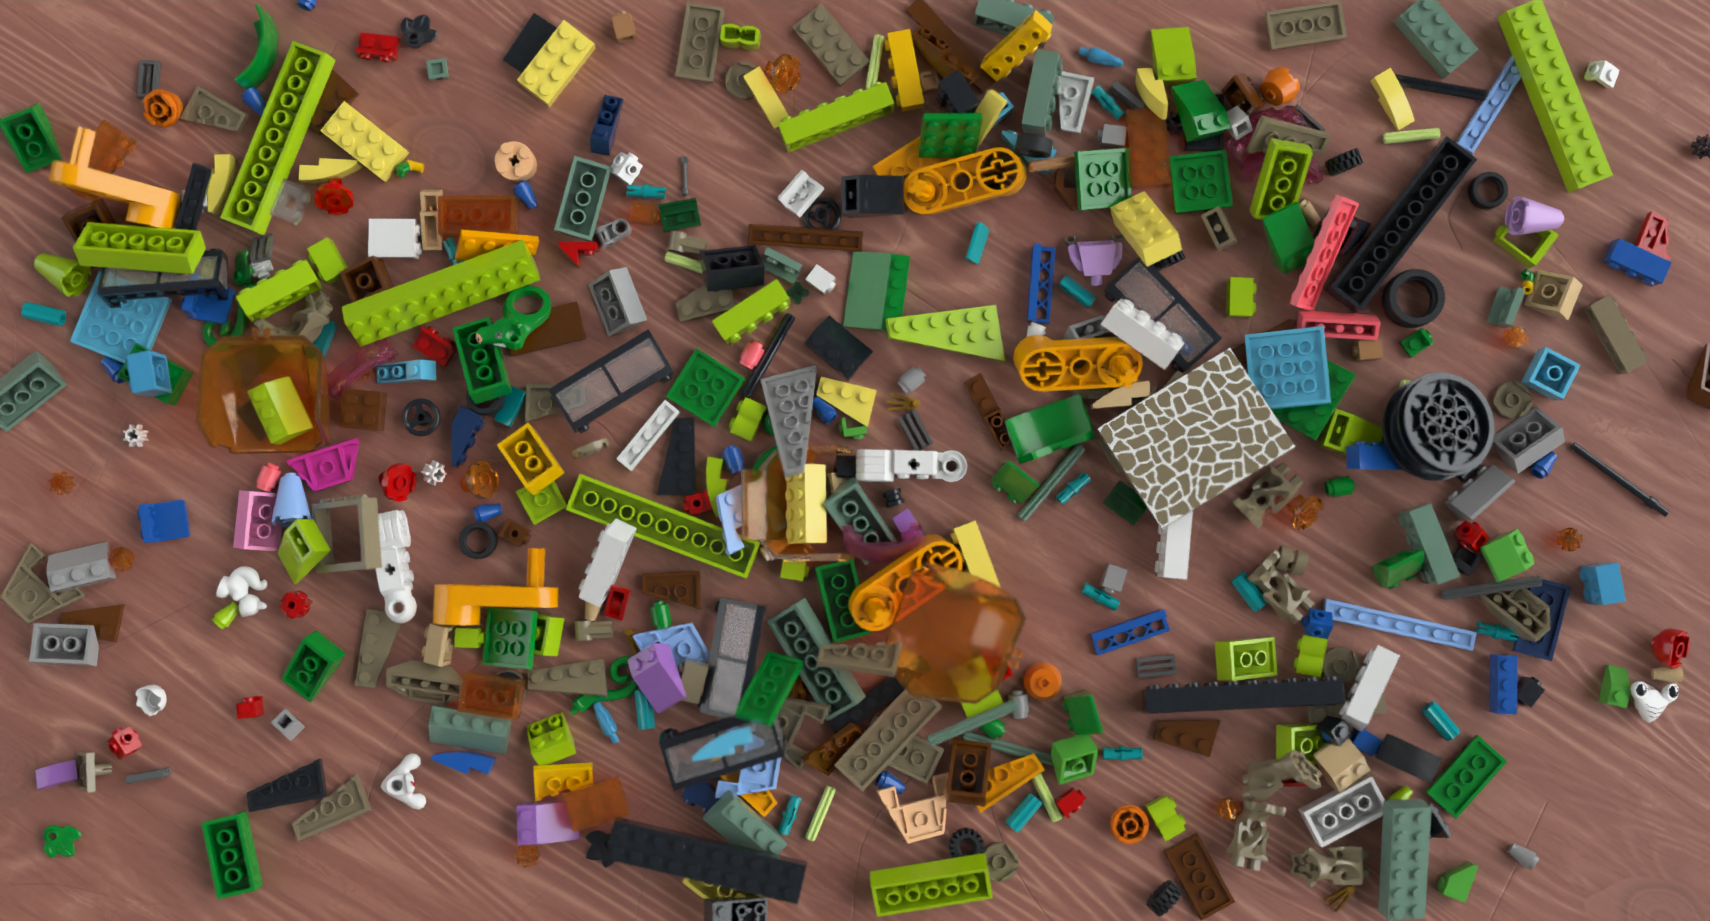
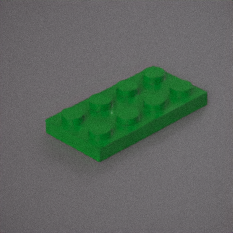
M768 651L734 712L735 717L771 727L804 666L803 661Z
M1475 735L1425 793L1453 818L1457 819L1507 761L1479 735Z

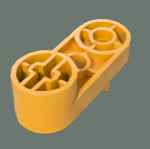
M77 127L69 163L53 161L49 182L129 204L125 219L127 223L136 226L174 229L181 195L159 187L89 169L88 163L96 132Z
M1000 147L923 167L910 173L905 179L904 201L916 213L935 215L997 197H1008L1017 193L1024 186L1027 178L1026 166L1023 160L1014 152ZM1008 155L1015 160L1005 162L1001 156ZM999 167H1003L1006 170L1017 167V169L1004 172V178H1001L997 175L986 177L987 175L1000 172ZM962 174H967L970 178L969 186L962 190L958 189L956 185L957 178ZM998 183L1001 185L1002 190H994L989 185Z
M1032 335L1019 342L1013 356L1015 367L1024 384L1032 390L1042 392L1121 386L1129 388L1132 387V382H1137V377L1141 373L1143 365L1142 356L1139 351L1119 337L1051 340L1044 335ZM1086 360L1083 367L1079 369L1073 368L1076 361Z
M927 534L919 538L912 545L909 552L860 584L852 592L849 599V610L855 622L863 629L880 631L937 594L959 576L962 569V557L959 550L945 537L938 534ZM934 557L938 559L936 564L933 561ZM902 579H912V585L909 589L899 590V583Z
M528 548L527 586L435 584L433 624L479 625L480 606L558 607V587L544 586L545 548Z

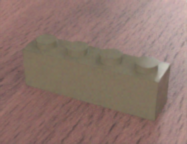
M1607 295L1583 307V310L1619 374H1625L1648 361L1645 351L1639 347L1636 341V335L1627 326V319L1618 310L1616 300Z

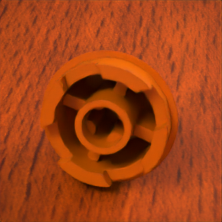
M1277 67L1268 71L1260 87L1264 100L1270 105L1279 106L1292 102L1300 90L1297 77L1294 79L1288 73L1289 69L1285 67Z
M153 90L142 101L145 109L143 114L152 125L170 127L176 123L183 112L180 98L169 91Z
M1040 662L1032 665L1024 676L1025 690L1035 700L1047 701L1054 698L1062 686L1060 672L1049 663Z
M1122 806L1111 817L1110 830L1113 836L1121 843H1138L1148 832V818L1143 810L1136 806Z

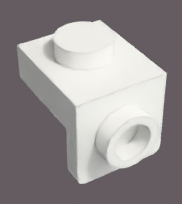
M1606 60L1591 61L1584 79L1596 80L1606 88H1613L1619 70Z

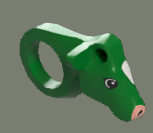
M530 285L513 290L504 299L502 304L504 318L497 320L490 326L480 327L476 333V340L481 344H493L513 350L521 349L526 337L550 316L552 306L549 295L544 289ZM524 296H534L543 303L540 311L530 315L517 312L513 306L517 299Z

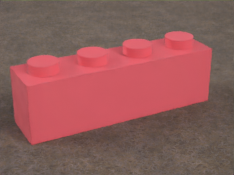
M1299 310L1296 329L1324 326L1325 337L1378 340L1381 322L1374 314Z

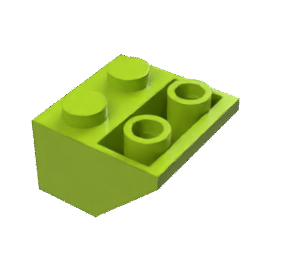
M563 712L526 726L531 755L539 766L549 765L576 754L574 739Z

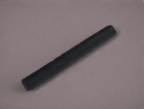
M1395 74L1401 87L1483 101L1487 94V91L1483 89Z
M786 313L741 392L742 396L749 399L752 397L761 381L760 379H762L795 320L793 315Z

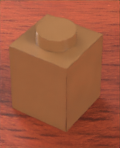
M619 12L616 16L612 17L619 44L638 40L630 12Z
M1382 340L1354 342L1351 347L1352 357H1355V362L1383 358Z

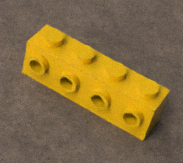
M1035 10L983 58L980 67L995 81L1002 77L1006 78L1015 65L1018 67L1024 61V57L1027 54H1033L1038 48L1037 45L1041 42L1045 43L1050 38L1052 24Z
M910 29L887 33V39L884 40L886 51H890L891 58H888L889 69L894 71V77H891L893 88H897L898 95H895L896 105L901 107V112L924 108L923 93Z

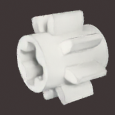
M270 260L259 263L251 262L248 265L254 269L252 273L254 277L265 279L271 276L269 272L273 270V266Z
M129 424V429L127 431L123 430L125 433L123 441H129V447H134L135 445L143 447L142 443L149 441L147 438L149 431L142 430L143 425L138 424L136 427Z
M432 460L431 464L425 463L423 471H421L424 475L423 481L434 486L437 482H443L445 475H447L444 471L445 465Z

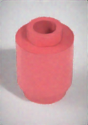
M755 340L752 343L747 342L740 355L739 363L753 369L754 366H757L765 351L762 349L763 345Z
M269 462L267 465L263 464L256 480V487L271 492L272 488H275L282 472L278 470L279 466Z

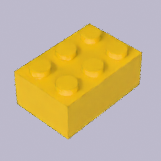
M529 423L497 444L525 488L533 495L565 473L538 432Z

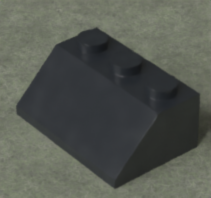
M756 245L700 251L703 281L708 292L764 285L765 266Z
M828 316L804 342L810 350L848 381L851 380L873 353L869 347L831 316Z

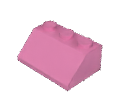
M239 490L233 548L264 551L279 550L282 527H280V523L276 522V526L271 523L276 493Z

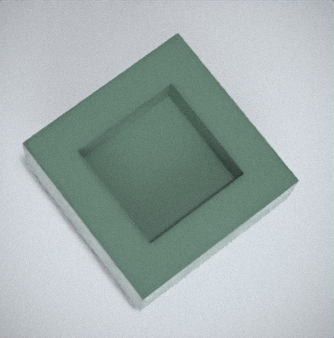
M446 58L426 61L430 81L449 78Z

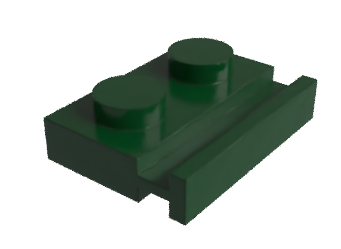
M696 198L658 205L664 233L701 226Z
M1120 480L1102 502L1132 526L1137 523L1147 508L1140 496Z

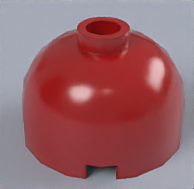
M1671 628L1658 633L1651 642L1654 657L1665 666L1671 668L1680 667L1682 663L1679 661L1682 657H1687L1690 647V637L1686 636L1688 633Z

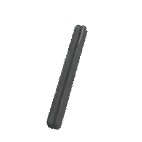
M1532 576L1443 589L1441 593L1443 600L1538 587L1542 586L1541 576Z

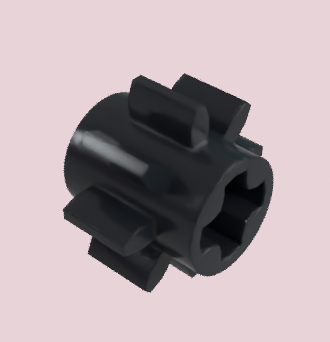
M1170 112L1169 118L1167 117L1163 120L1167 124L1164 130H1168L1170 136L1175 133L1181 135L1183 127L1179 114Z
M1709 134L1703 137L1698 135L1696 142H1692L1691 147L1695 148L1692 155L1696 154L1699 156V159L1706 156L1710 158Z

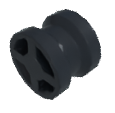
M901 488L882 493L883 497L887 500V508L905 502L900 494Z

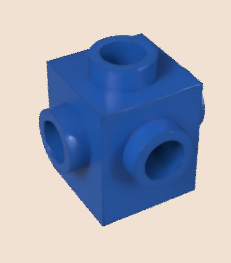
M1310 608L1307 614L1302 617L1301 625L1304 627V635L1328 639L1333 628L1332 612Z

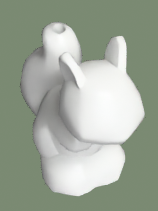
M241 566L236 568L229 577L224 576L222 578L216 596L220 598L231 596L233 600L239 601V612L242 617L252 616L259 610L266 609L267 604L261 602L257 596L248 594V587L250 586L258 591L264 590L267 587V581L265 579L260 581L258 572L255 569Z

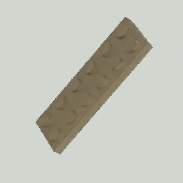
M913 680L834 765L863 792L941 709L942 705Z

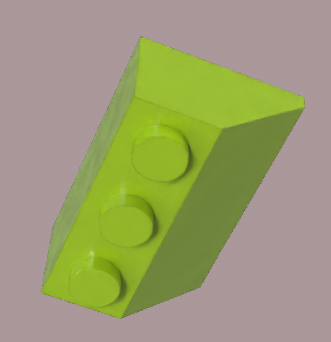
M290 376L265 382L247 391L271 444L281 445L314 428Z

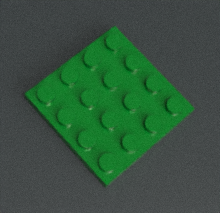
M1328 359L1331 404L1271 410L1280 423L1315 442L1356 377V374Z

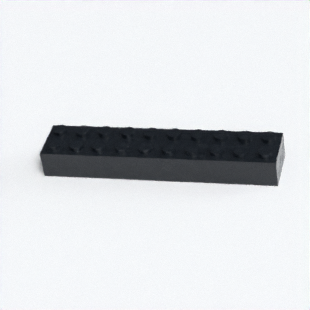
M1448 136L1440 140L1325 291L1352 312L1357 313L1361 311L1474 165L1477 158Z
M1337 676L1321 678V681H1317V677H1307L1301 679V682H1298L1297 678H1287L1278 683V679H1267L1258 684V680H1247L1243 684H1238V681L1224 682V685H1219V682H1207L1204 686H1199V683H1187L1185 687H1180L1179 684L1165 685V688H1160V685H1148L1146 689L1141 691L1143 714L1323 706L1345 703L1343 679L1337 680Z
M617 817L614 820L605 857L607 860L797 905L807 867V861Z

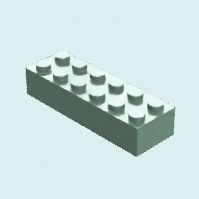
M803 598L767 621L787 656L803 661L804 666L799 675L816 703L831 705L826 715L827 721L855 706L866 697L850 670L817 666L821 646L834 644L806 598Z
M1422 799L1384 801L1378 911L1387 921L1425 918L1431 807Z

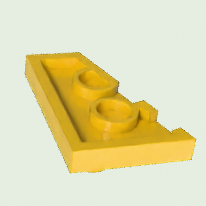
M592 762L534 766L533 769L535 802L541 801L543 797L549 795L552 797L556 796L559 792L566 789L573 790L593 783Z

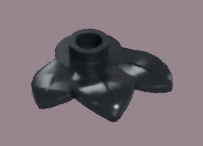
M420 15L414 21L405 17L401 23V31L405 35V43L412 49H418L423 43L434 41L438 35V31L430 29L428 15Z
M596 830L585 836L587 841L592 844L587 851L586 858L589 860H601L605 868L615 862L605 859L611 833L605 834L603 831Z

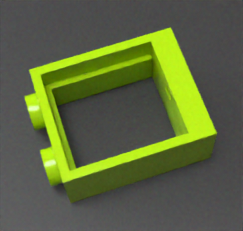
M1501 225L1495 232L1496 237L1493 242L1522 264L1532 268L1539 263L1559 235L1553 230L1536 232L1543 238L1529 256L1504 238L1510 230L1509 226Z

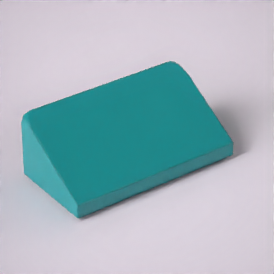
M981 222L975 225L965 257V261L979 264L989 233V228Z
M1068 275L1058 284V287L1085 308H1089L1096 299L1093 294Z
M329 320L330 322L323 326L322 332L308 346L306 352L325 359L339 323Z
M511 385L513 393L505 395V403L496 414L494 420L512 428L526 399V392Z

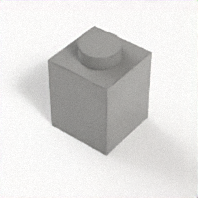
M1104 124L1102 129H1098L1097 141H1100L1099 147L1123 148L1127 127Z
M1106 564L1100 586L1105 587L1104 591L1115 594L1116 591L1121 592L1128 570Z
M286 708L271 722L290 741L305 728Z

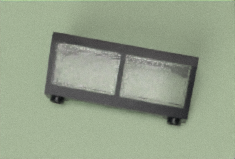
M217 248L205 251L193 274L102 267L98 284V296L110 308H121V302L127 304V300L202 294L206 298H209L210 295H217L218 300H228V256L223 250Z
M1140 257L1103 290L1105 297L1111 303H1117L1121 298L1123 300L1127 299L1139 311L1147 312L1150 315V319L1162 323L1166 326L1167 331L1176 333L1182 338L1181 341L1184 342V345L1170 364L1175 371L1178 370L1184 373L1222 339L1153 264L1146 266Z
M648 329L548 390L574 433L579 432L582 434L590 429L588 425L592 421L653 384L668 382L672 379L671 375L674 372Z
M720 597V601L716 600L714 612L718 613L708 663L709 668L705 679L703 696H700L699 703L697 704V707H700L701 713L721 718L735 715L734 712L753 679L767 605Z
M733 715L682 732H678L677 729L667 728L660 733L659 745L674 791L784 757L786 736L777 716L771 727L737 718ZM750 726L753 742L734 746V754L692 762V757L712 740L731 731Z

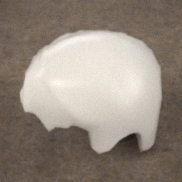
M155 684L141 687L135 694L137 696L136 706L141 707L148 716H153L162 711L167 702L165 691Z

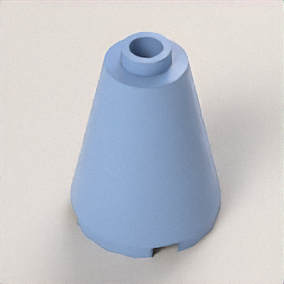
M286 473L280 479L271 523L275 526L276 522L280 523V527H290L295 520L312 519L301 477L297 476L296 473Z

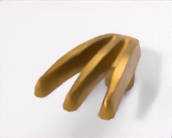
M888 393V396L905 400H887L888 404L904 405L902 407L887 408L888 411L916 409L920 406L918 399Z
M626 628L624 633L633 654L636 655L637 652L633 643H635L639 651L641 650L632 636L637 633L633 628Z
M1346 885L1324 898V902L1338 896L1328 905L1330 908L1344 898L1335 909V913L1338 912L1354 893L1355 885Z

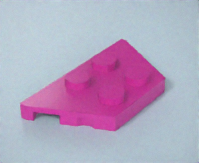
M355 438L286 460V462L308 483V486L314 492L353 480L360 441L359 438Z

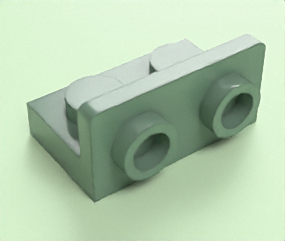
M767 247L763 260L765 270L794 284L802 269V264Z
M1502 286L1499 287L1487 322L1501 328L1512 326L1525 290L1519 287L1512 290Z

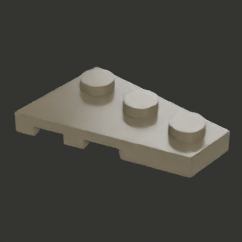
M705 285L676 303L680 322L725 312L736 306L731 289L708 292Z

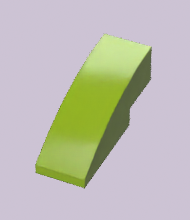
M708 457L706 466L707 490L715 516L719 517L715 497L726 492L728 480L721 479L724 460Z

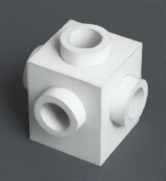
M620 152L613 160L610 173L631 185L639 175L643 165L637 162L639 158L632 153L625 154Z

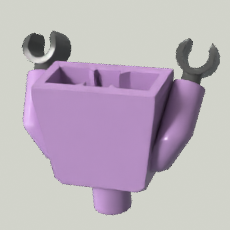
M1114 232L1111 240L1077 242V245H1075L1076 236L1073 234L1074 240L1072 242H1069L1067 236H1065V244L1069 246L1070 259L1076 269L1082 271L1084 276H1091V285L1099 286L1102 285V275H1110L1122 259V243L1120 242L1124 236L1120 234V239H1117Z

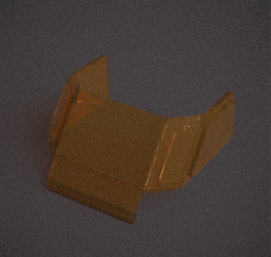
M841 445L808 446L806 464H812L818 456L853 454V450ZM774 450L759 467V470L741 469L743 540H759L774 559H785V562H843L854 558V554H818L809 544L787 543V519L785 515L787 510V500L785 498L787 481L785 480L779 450Z

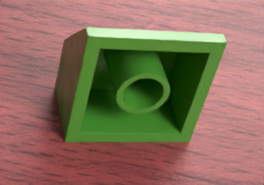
M1519 529L1499 534L1480 547L1496 582H1501L1521 573L1535 564L1533 555L1529 552Z
M1089 734L1075 735L1053 742L1051 758L1059 785L1094 775L1098 748Z

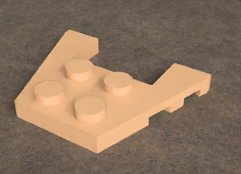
M949 772L931 776L935 796L899 805L894 786L877 790L880 799L906 843L909 844L944 834L947 812L946 789Z

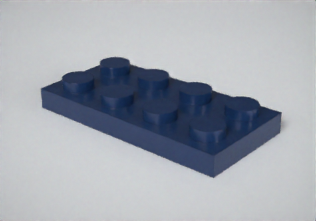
M1542 579V586L1528 588L1531 593L1550 606V630L1536 642L1515 636L1517 640L1513 644L1512 651L1548 661L1553 660L1571 589L1570 586Z

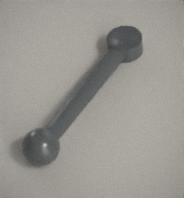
M685 156L681 158V163L683 164V196L689 194L687 189V164L689 160Z

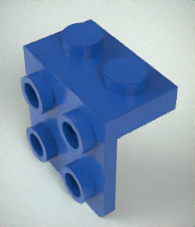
M192 275L190 281L202 280V278L198 275ZM228 288V300H218L217 295H210L209 298H206L204 294L188 295L183 298L181 309L188 319L226 324L236 292L233 288Z
M184 500L138 505L137 515L142 526L140 535L144 543H156L190 536L188 514Z

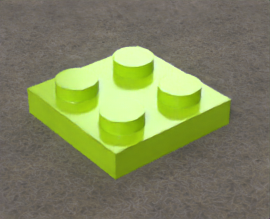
M555 480L535 495L530 493L525 487L516 491L534 525L564 510L568 505Z

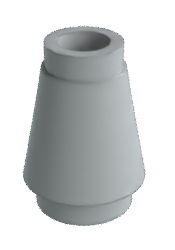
M1514 842L1507 850L1524 868L1530 870L1534 868L1539 860L1536 852Z

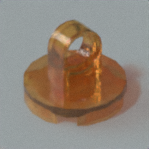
M789 54L779 56L774 62L768 61L764 71L770 75V84L773 89L781 93L794 90L801 78V73L799 72L801 63L798 58Z
M474 462L468 467L466 475L462 478L461 488L465 492H471L476 498L481 500L492 498L494 492L499 489L498 474L496 471H492L489 467L491 466L489 462Z
M1299 494L1294 498L1301 502L1298 506H1292L1290 502L1286 504L1287 509L1293 513L1291 524L1297 530H1300V528L1304 530L1311 526L1318 518L1316 514L1319 509L1323 510L1324 501L1316 495L1306 499Z

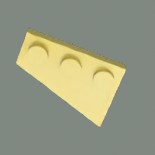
M821 377L817 396L868 428L877 390Z

